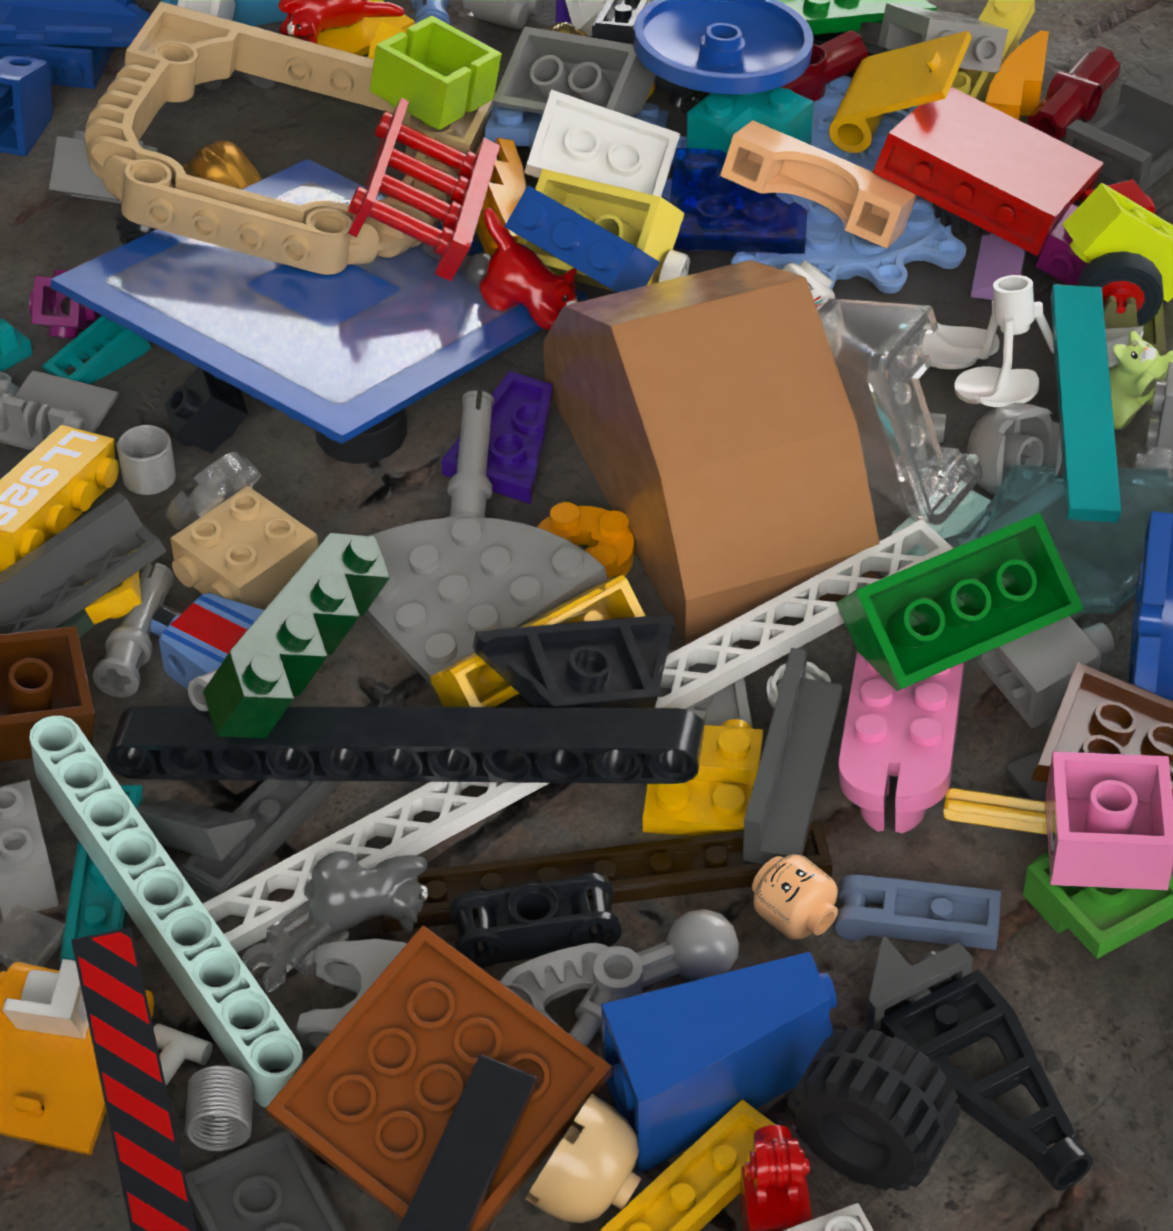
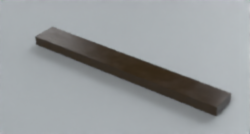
M811 822L803 856L831 877L833 863L822 822ZM744 831L428 869L417 876L418 882L426 886L428 896L423 903L422 911L417 916V923H413V929L421 928L423 925L431 927L453 924L449 914L450 904L456 897L470 891H490L521 886L527 883H542L574 878L586 873H597L605 875L612 881L615 893L611 904L751 887L755 876L764 864L743 861ZM591 890L587 891L588 900L593 899ZM473 908V918L479 917L478 909ZM381 915L383 932L404 930L398 920Z

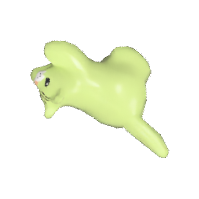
M1130 331L1128 345H1114L1113 352L1119 364L1109 367L1114 429L1116 430L1124 429L1143 405H1151L1153 403L1156 381L1162 382L1166 378L1169 362L1173 363V350L1160 356L1158 350L1150 343L1143 341L1135 331Z

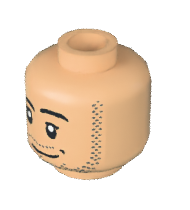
M791 854L784 858L776 856L770 859L759 870L752 883V891L755 893L753 904L756 912L788 939L801 940L812 933L817 936L821 935L833 924L837 917L838 909L834 906L838 894L836 883L829 875L802 855Z

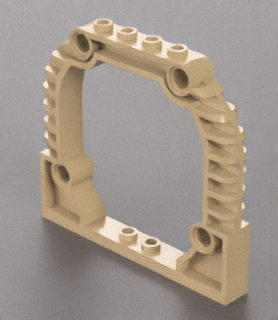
M160 1L126 50L125 66L120 69L116 79L111 82L107 92L101 96L98 104L89 115L85 127L84 145L90 167L99 178L103 179L104 186L108 192L122 201L121 211L123 216L134 223L325 275L342 272L347 264H369L377 256L386 258L398 256L405 253L410 247L419 246L423 243L368 216L357 237L348 234L354 215L347 212L349 206L347 204L323 200L311 201L299 206L190 176L185 173L182 165L173 158L143 149L138 143L166 101H187L193 97L195 85L214 80L228 79L234 70L393 113L396 107L391 106L386 100L369 91L374 59ZM491 100L470 113L465 112L464 117L441 130L425 125L420 119L407 112L404 115L402 124L465 154L468 150L476 153L480 143L485 138V126L493 110L494 103ZM406 146L405 154L457 179L459 178L457 176L458 170ZM405 175L402 182L449 204L450 195ZM390 196L380 200L436 228L440 223V220Z

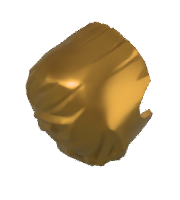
M226 140L198 149L197 154L190 162L183 166L187 175L241 190L261 181L262 178L242 150L233 142Z

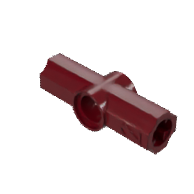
M850 30L819 46L813 44L811 61L807 69L797 79L781 87L813 100V102L820 100L826 92V84L857 69L860 62L868 57V50L862 41V37Z
M1098 46L1095 51L1087 52L1069 73L1062 70L1058 71L1049 85L1046 98L1028 116L1027 125L1061 141L1066 135L1067 127L1075 120L1090 121L1099 107L1102 94L1117 79L1120 73L1121 63L1116 60L1112 50Z

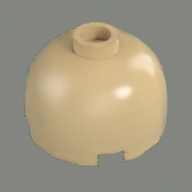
M594 1094L590 1095L574 1119V1124L569 1128L564 1138L561 1139L525 1198L526 1201L541 1211L564 1222L585 1223L598 1219L611 1204L622 1210L642 1179L632 1172L639 1154L637 1135L623 1115Z

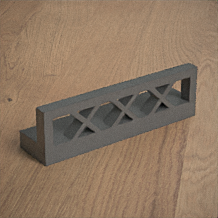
M120 492L0 573V634L57 628L167 552L160 539L142 525L128 499Z
M790 649L744 819L743 861L765 864L776 856H782L783 858L791 854L803 856L843 693V685L806 678L807 650Z

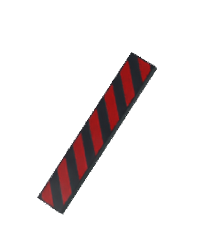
M132 927L71 939L130 1230L197 1231Z

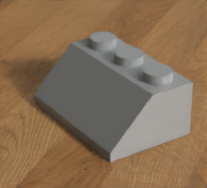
M524 26L492 102L495 106L543 115L550 92L554 90L632 117L642 111L656 74L641 63L636 56L633 44Z

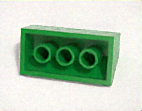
M1040 512L859 588L836 603L857 651L896 691L1084 610Z

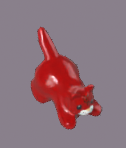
M280 0L278 8L283 13H287V17L280 26L279 33L318 44V36L325 30L349 27L361 22L364 17H401L405 14V10L403 7L391 2H371L370 0Z
M486 208L483 212L486 229L498 247L490 259L487 274L479 282L483 300L488 307L497 311H505L510 307L522 304L528 309L530 316L537 325L550 330L564 306L580 302L577 300L576 284L574 283L577 270L572 268L563 275L553 273L538 258L534 251L521 243H515L513 237L491 208Z

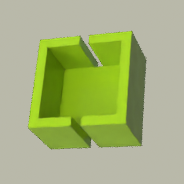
M431 15L407 28L406 34L401 31L376 45L369 91L386 100L393 107L397 106L400 98L409 101L407 113L420 119L425 125L441 130L464 117L465 112L470 113L494 99L502 53Z

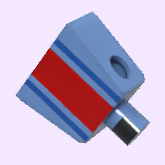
M211 593L202 594L183 613L167 605L161 606L151 619L150 631L160 637L159 644L165 672L188 690V684L194 678L206 675L220 667L230 650L264 610Z

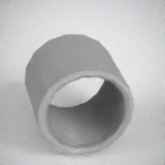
M141 425L125 431L119 437L116 444L123 484L128 490L136 494L151 495L168 489L174 483L176 470L171 438L164 429L157 426Z
M216 1065L205 1067L191 1076L187 1086L184 1131L189 1141L199 1148L220 1152L233 1150L246 1143L251 1137L254 1091V1084L247 1074L231 1066Z

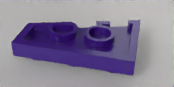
M509 371L492 393L494 405L492 407L486 477L492 484L493 492L531 504L553 402V384ZM460 436L441 460L442 475L452 478L453 475L457 474Z

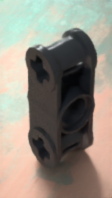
M586 873L562 880L527 883L510 888L463 893L452 901L449 908L450 919L458 929L459 939L455 944V949L480 968H486L498 963L534 959L561 949L588 943H598L609 947L618 941L622 933L621 923L612 912L611 901L615 893L612 881L605 875ZM588 890H591L593 894V899L588 900L587 897ZM473 908L478 909L479 917L473 918ZM596 924L597 926L596 934H594L591 929V925ZM477 942H483V951L478 950Z

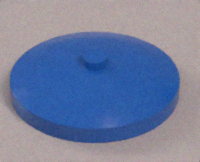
M653 0L636 17L633 47L636 56L646 68L671 83L709 93L750 94L784 86L802 75L811 61L813 33L807 21L798 12L777 0Z

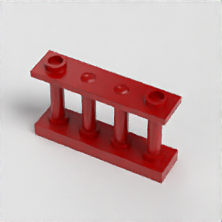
M400 98L393 114L386 110L384 111L375 130L374 136L381 140L364 188L357 187L348 206L347 212L354 215L348 234L357 237L367 216L434 247L433 253L439 255L434 274L451 282L471 247L500 145L483 138L476 153L469 150L466 154L402 124L409 101ZM397 141L458 170L457 176L459 178L457 179L394 149L395 142ZM387 166L450 195L449 201H451V204L385 174ZM378 191L442 221L441 226L444 227L443 230L377 200Z

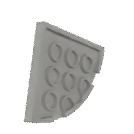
M449 517L424 520L393 527L370 535L377 539L390 579L364 615L433 687L430 679L431 675L455 664V662L474 652L473 642L476 631L520 627L608 579L605 567L589 553L570 541L540 528L519 522L482 517Z

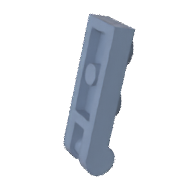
M858 874L845 876L840 882L839 901L843 904V907L838 910L835 932L844 939L858 941L868 935L885 936L887 938L954 945L960 942L964 947L996 950L1001 904V891ZM871 904L884 905L883 909L868 907Z

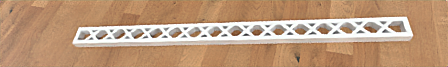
M921 519L881 540L880 544L853 555L667 655L660 688L672 690L666 696L657 698L655 708L687 709L790 653L791 648L797 649L845 623L836 605L837 602L821 601L819 597L827 593L849 595L859 588L881 580L861 577L862 574L868 571L888 572V576L954 548ZM918 544H921L929 552L923 557L903 554V552ZM784 616L804 618L801 623L795 626L776 624V621ZM741 639L760 642V645L753 649L732 647L734 643ZM697 663L716 665V669L708 673L688 671L689 667ZM429 782L203 903V905L215 922L229 915L245 917L242 925L224 934L236 953L309 914V901L304 895L305 887L312 879L311 872L316 863L326 855L334 852L353 853L356 862L365 869L374 868L378 863L397 856H416L549 783ZM470 785L488 787L487 792L479 797L460 795L461 791ZM424 810L440 812L439 818L431 823L413 821L414 816ZM376 836L393 838L391 844L382 849L365 847L366 842ZM279 888L295 890L293 897L284 902L267 900L269 894Z

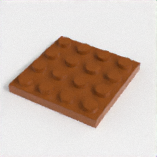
M423 925L265 1109L270 1118L402 1221L480 1054L536 1076L538 1085L471 1230L485 1231L574 1122V1119L590 1095H596L613 1073L610 1064Z

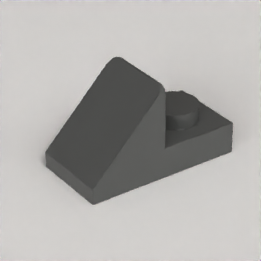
M885 936L882 937L869 995L866 1032H869L870 1029L880 1031L881 1018L971 973L973 957L958 942L940 952H929L922 956L914 965L910 966L889 939Z

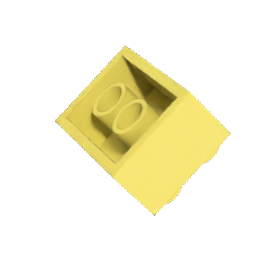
M541 170L535 188L537 191L636 246L660 263L647 285L658 283L665 258L669 251L674 248L685 215L684 212L659 196L551 170ZM519 237L517 243H521L534 251L538 258L553 273L563 275L573 268L524 238ZM577 270L574 281L611 290Z

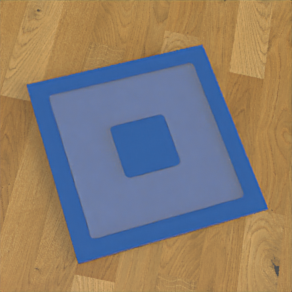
M306 159L242 190L299 206L311 201L323 200L349 205L357 187L364 188V186ZM379 193L376 197L379 201L387 198ZM439 223L437 228L443 230L444 227ZM156 229L51 279V288L71 298L74 302L105 316L108 320L118 323L140 335L143 339L157 344L177 355L180 359L194 364L212 374L215 378L233 385L249 394L252 398L285 413L291 419L298 420L324 434L328 439L337 441L340 444L347 442L543 329L534 322L528 309L522 304L510 307L505 311L493 310L488 307L481 296L480 287L468 283L463 272L458 270L451 282L435 275L434 272L438 260L422 252L424 243H421L419 246L410 247L405 253L390 258L377 256L369 264H347L342 272L325 275ZM473 239L467 254L473 256L477 253H485L482 244ZM575 290L577 300L582 302L588 299L587 294Z

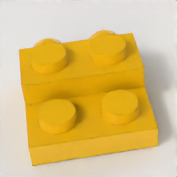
M740 719L727 720L721 726L704 725L699 769L694 779L679 784H647L643 812V832L695 837L744 831V819L762 757L763 729H752L749 723Z

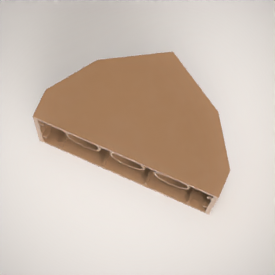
M748 260L566 305L562 308L543 341L544 380L546 383L553 384V401L612 510H617L627 515L629 528L634 536V551L668 614H673L675 618L674 625L685 644L695 641L853 555L880 544L858 426L806 277ZM868 571L862 574L861 577L878 579V571ZM827 593L819 597V600L838 602L847 595Z

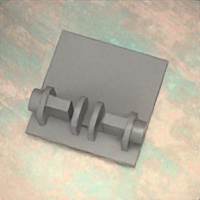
M32 370L15 396L5 393L0 397V442L33 451L60 425L95 433L116 401L119 393L118 391Z

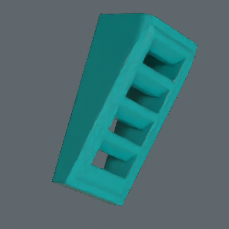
M102 315L41 367L47 374L92 384L143 356L151 349V346L140 335L116 322L108 320ZM88 357L90 358V359H89L88 361H86L85 363L82 362L84 359H86V358H88ZM73 366L76 369V371L73 372L71 375L67 374L64 371L65 369Z

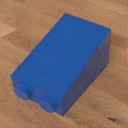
M810 952L601 1004L602 1059L612 1066L613 1073L605 1084L614 1108L628 1120L637 1135L639 1154L635 1165L638 1172L650 1170L692 1146L742 1099L754 1109H757L797 1085L824 1040L829 1038L833 1032L829 1014L830 1009L836 1008L837 1005L834 985L829 974L819 973Z

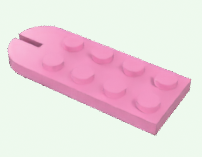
M857 651L839 755V785L843 794L860 807L861 816L869 827L877 832L884 831L885 797L890 793V776L898 777L895 795V832L901 834L909 832L918 826L924 818L926 809L937 804L947 794L951 781L965 662L896 691Z

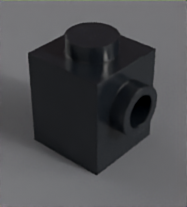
M199 367L181 386L174 389L165 403L171 424V432L176 439L186 446L194 445L211 454L235 433L237 427L249 415L240 389L215 378L212 374Z

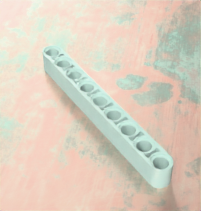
M50 716L41 719L30 730L29 736L35 774L39 783L113 892L120 899L125 910L230 1065L243 1071L251 1078L254 1084L253 1099L260 1106L266 1108L303 1065V1051L299 1041L79 726L72 719L64 716ZM243 1027H255L248 1030L240 1029ZM274 1069H283V1070H285V1071H282V1072H279V1073H270V1072H268V1071H271V1070H274Z

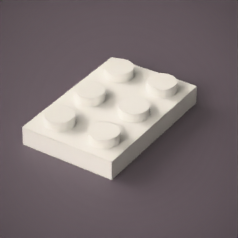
M551 90L524 173L539 178L541 170L546 169L661 197L680 133Z

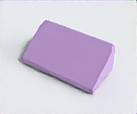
M992 233L990 235H982L971 297L994 300L993 283L997 279L1010 275L1022 276L1026 250Z

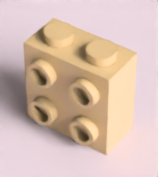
M246 486L170 538L174 558L172 568L176 577L186 587L193 586L202 594L211 593L262 610L269 606L318 548V538L315 532L249 486Z

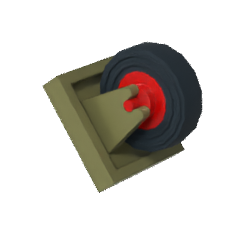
M1126 251L1106 253L1093 259L1082 269L1077 285L1073 286L1102 287L1105 329L1143 325L1142 340L1156 348L1160 356L1165 355L1162 275L1155 264L1141 254Z

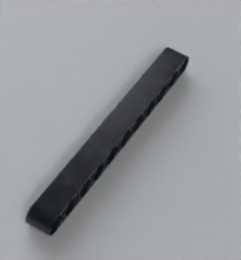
M135 706L126 709L120 716L107 754V762L116 773L131 779L679 784L694 779L698 774L704 724L702 719L695 713L679 708L288 707L267 738L217 737L209 710L201 711L195 706Z

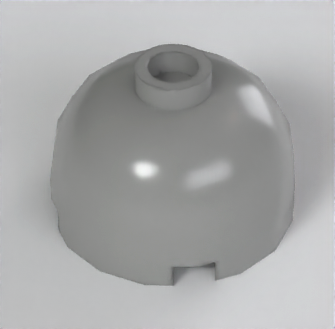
M1012 403L986 411L976 422L969 436L966 452L968 469L980 488L999 500L1019 504L1037 491L1045 483L1048 476L1056 478L1062 463L1060 423L1052 421L1049 414L1053 413L1050 410L1032 404Z

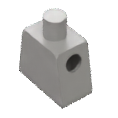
M1069 616L978 656L977 663L1028 725L1034 728L1056 715L1076 663L1079 662L1100 671L1101 656L1114 650V639L1111 631L1104 623L1099 622L1081 630Z

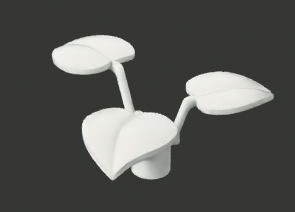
M1010 275L1001 277L993 283L994 300L992 301V315L987 330L975 327L942 325L926 318L923 320L919 334L921 356L927 364L940 369H964L974 365L978 359H988L989 356L995 354L999 349V338L996 334L998 325L1004 333L1002 368L991 366L972 368L962 372L955 380V394L962 401L970 404H984L1000 408L1012 403L1024 404L1038 393L1039 377L1035 371L1011 369L1013 335L1027 332L1034 318L1051 353L1054 354L1053 333L1043 314V303L1034 302L1033 281L1030 278L1021 275ZM1143 325L1105 329L1109 367L1119 364L1113 352L1114 345H1128L1130 331L1137 332L1142 338Z

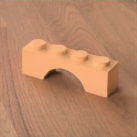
M753 120L733 134L720 175L760 194L787 193L815 201L834 212L842 220L845 231L886 249L904 233L917 197L916 194L872 173L870 170Z

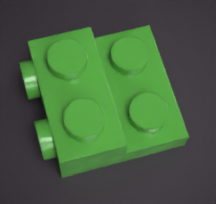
M1049 852L1037 857L1027 867L1023 896L1058 934L1069 928L1097 959L1173 918L1172 875L1168 890L1050 885Z

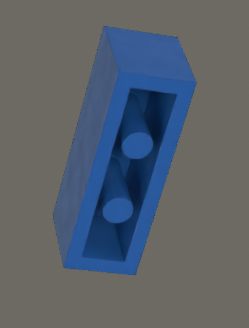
M529 185L504 226L616 293L646 286L660 263L636 246Z

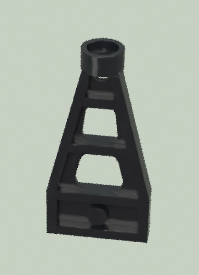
M978 969L881 1018L880 1032L893 1039L896 1037L906 1042L909 1047L927 1056L929 1062L935 1067L940 1068L946 1075V1082L954 1087L958 1096L956 1102L960 1105V1109L1033 1162L1055 1190L1061 1191L1072 1187L1088 1173L1093 1164V1158L1076 1139L1077 1134L1014 1009ZM985 1037H989L997 1043L1006 1061V1067L981 1080H976L969 1077L949 1061L948 1056ZM1022 1084L1027 1088L1039 1106L1040 1111L1016 1122L992 1100Z

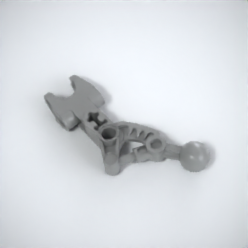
M707 909L686 912L676 919L667 934L666 942L636 953L632 949L623 946L608 947L598 943L578 945L541 955L513 967L499 982L556 1025L558 1024L544 1011L546 1005L552 1000L572 991L589 989L575 1010L578 1020L569 1032L572 1037L587 1047L596 1032L602 1033L601 1004L643 994L644 987L677 974L682 978L695 981L727 973L731 970L738 957L739 942L734 926L722 914ZM369 939L337 941L317 946L314 958L316 976L326 980L329 984L357 993L355 1000L342 1008L314 1009L300 1014L296 1028L300 1045L315 1051L407 943ZM335 962H343L349 965H342Z

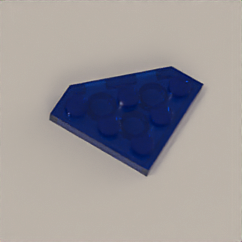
M676 148L669 203L684 212L685 215L674 248L684 250L805 254L807 209L796 202L787 204L776 196V192L760 194L721 177L720 175L727 156L722 150Z

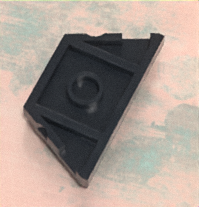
M673 614L476 631L473 649L481 659L535 708H655L675 618Z

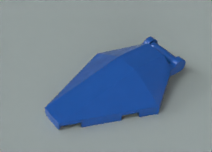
M0 0V44L129 47L151 14L132 3V0Z

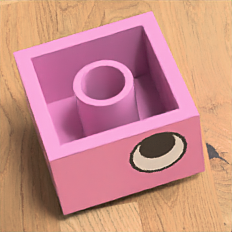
M1052 751L1045 794L1050 885L1168 890L1173 868V796L1169 756Z

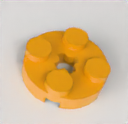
M562 502L553 506L550 510V516L544 519L537 527L562 537L576 546H591L587 547L585 551L605 567L608 580L614 576L623 575L625 577L633 565L634 536L629 528V519L623 512L617 510L609 511L593 506H577L570 502Z

